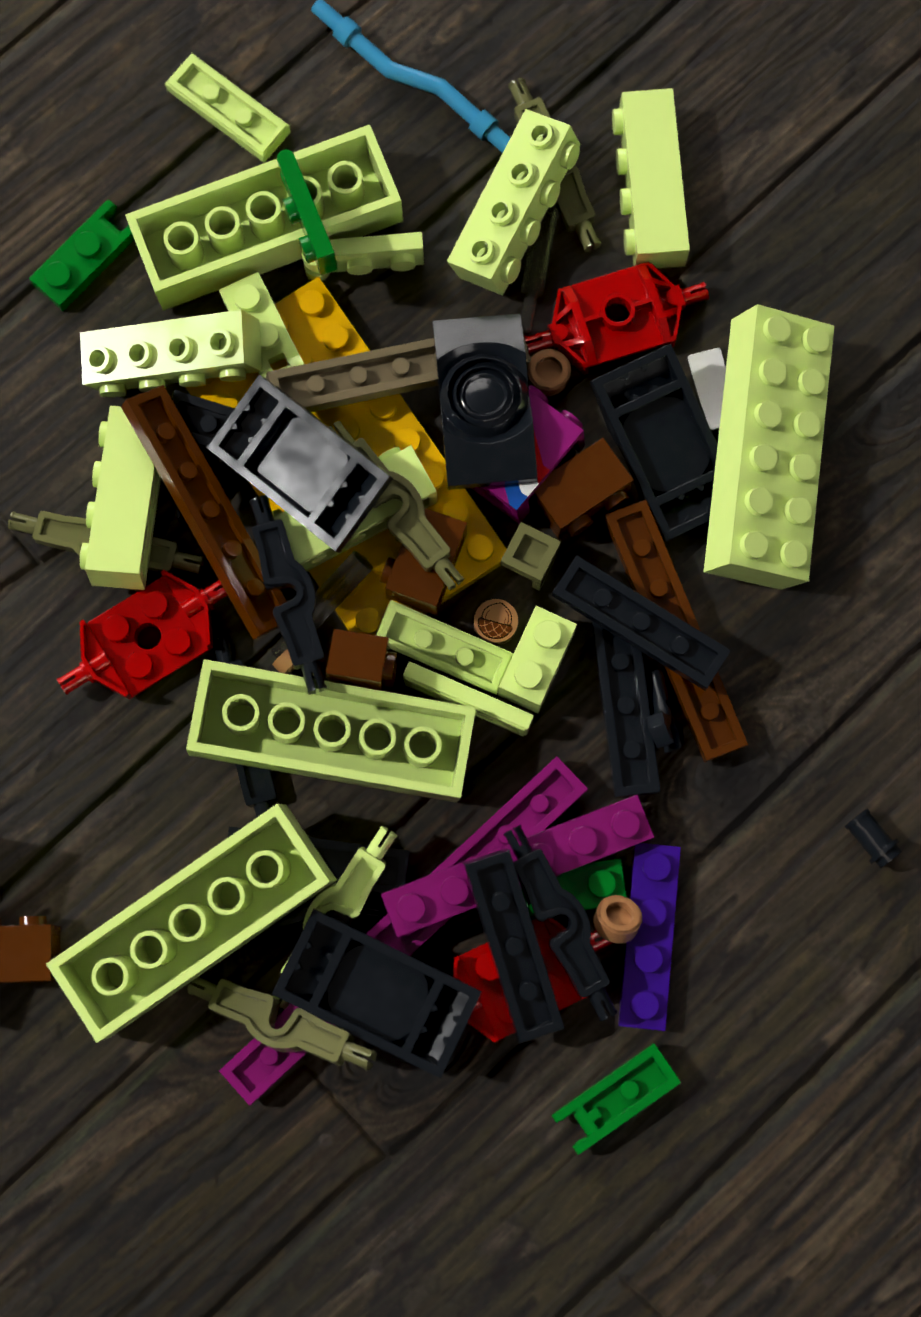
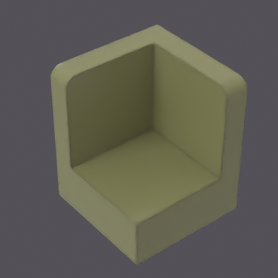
M520 522L501 559L500 565L532 580V588L540 591L559 554L561 541Z

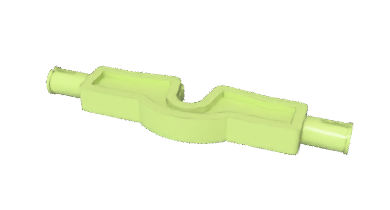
M380 826L379 831L368 848L360 847L338 882L321 891L312 901L304 918L303 929L313 909L324 914L330 910H335L343 915H348L352 919L359 916L372 887L386 867V861L382 858L395 838L398 837L393 831H390L383 844L379 845L388 831V828ZM289 958L287 959L286 963H285L284 966L282 967V969H281V974H282V972H283V970H284V968H285V966H286V964H287ZM282 1000L280 1008L286 1009L289 1003Z

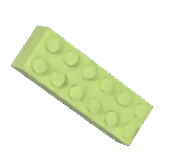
M370 124L293 152L329 240L362 237L403 222L400 195ZM277 159L125 214L163 311L218 291L254 273L259 272V274H263L302 259V249L298 238L305 235L300 223L292 225L286 213L282 199L289 196L281 179V170Z
M759 304L731 319L704 573L780 590L809 582L834 325Z
M203 659L186 747L189 756L456 803L460 800L476 711L475 707L324 681L327 689L319 692L315 679H313L316 694H308L304 677Z
M276 804L46 963L96 1043L124 1029L332 885L337 879L286 804Z

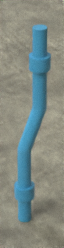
M317 0L314 3L311 12L333 30V37L344 47L348 48L351 46L384 77L436 94L470 124L469 130L482 141L487 139L499 151L504 152L510 137L497 126L498 120L488 111H480L445 79L393 62L361 34L362 28L349 16L343 18L324 0Z

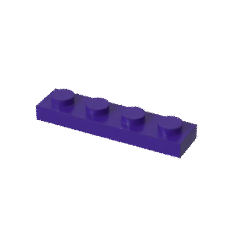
M647 843L634 845L629 899L640 908L642 922L637 935L625 943L618 1026L665 1031L681 847Z

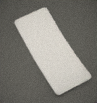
M714 348L688 356L695 387L711 430L720 427L726 373L721 349Z

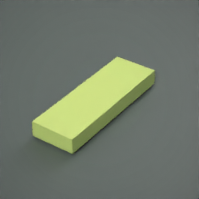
M192 53L165 83L168 92L263 163L268 160L291 133L290 126Z
M390 600L375 634L376 636L389 637L391 650L497 695L500 682L514 654L393 600Z
M408 662L403 674L405 686L442 702L475 707V716L520 736L527 735L534 715L413 662Z

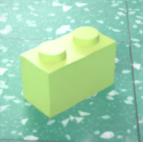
M535 606L500 682L498 696L538 714L571 643L577 624Z

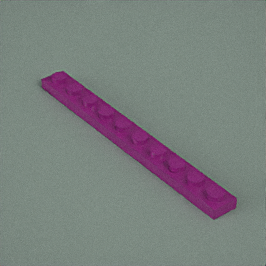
M556 756L431 874L509 844L503 833L512 830L516 826H522L521 828L526 837L546 830L587 792L588 788ZM387 914L366 934L411 956L452 917L397 938ZM290 1004L276 1017L275 1029L282 1028L293 1011L298 1007ZM253 1038L219 1072L251 1106L304 1057L307 1052L303 1050L291 1053L276 1051Z

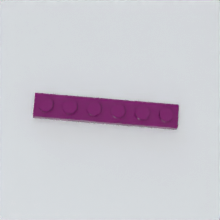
M633 795L526 838L533 850L541 849L555 876L652 839L654 835L638 795ZM507 844V845H505V846H502V847H500V848L494 849V850H492V851H489V852L484 853V854H482V855L476 856V857L471 858V859H469V860H472V859H475V858H478V857H481V856H484V855H487V854H490V853H493V852H496V851H499V850H503V849H506V848L510 850V853H511V856H512V860H513V861L516 860L517 858L515 857V855H514V853H513V851H512L510 845ZM463 862L380 894L397 938L476 907Z

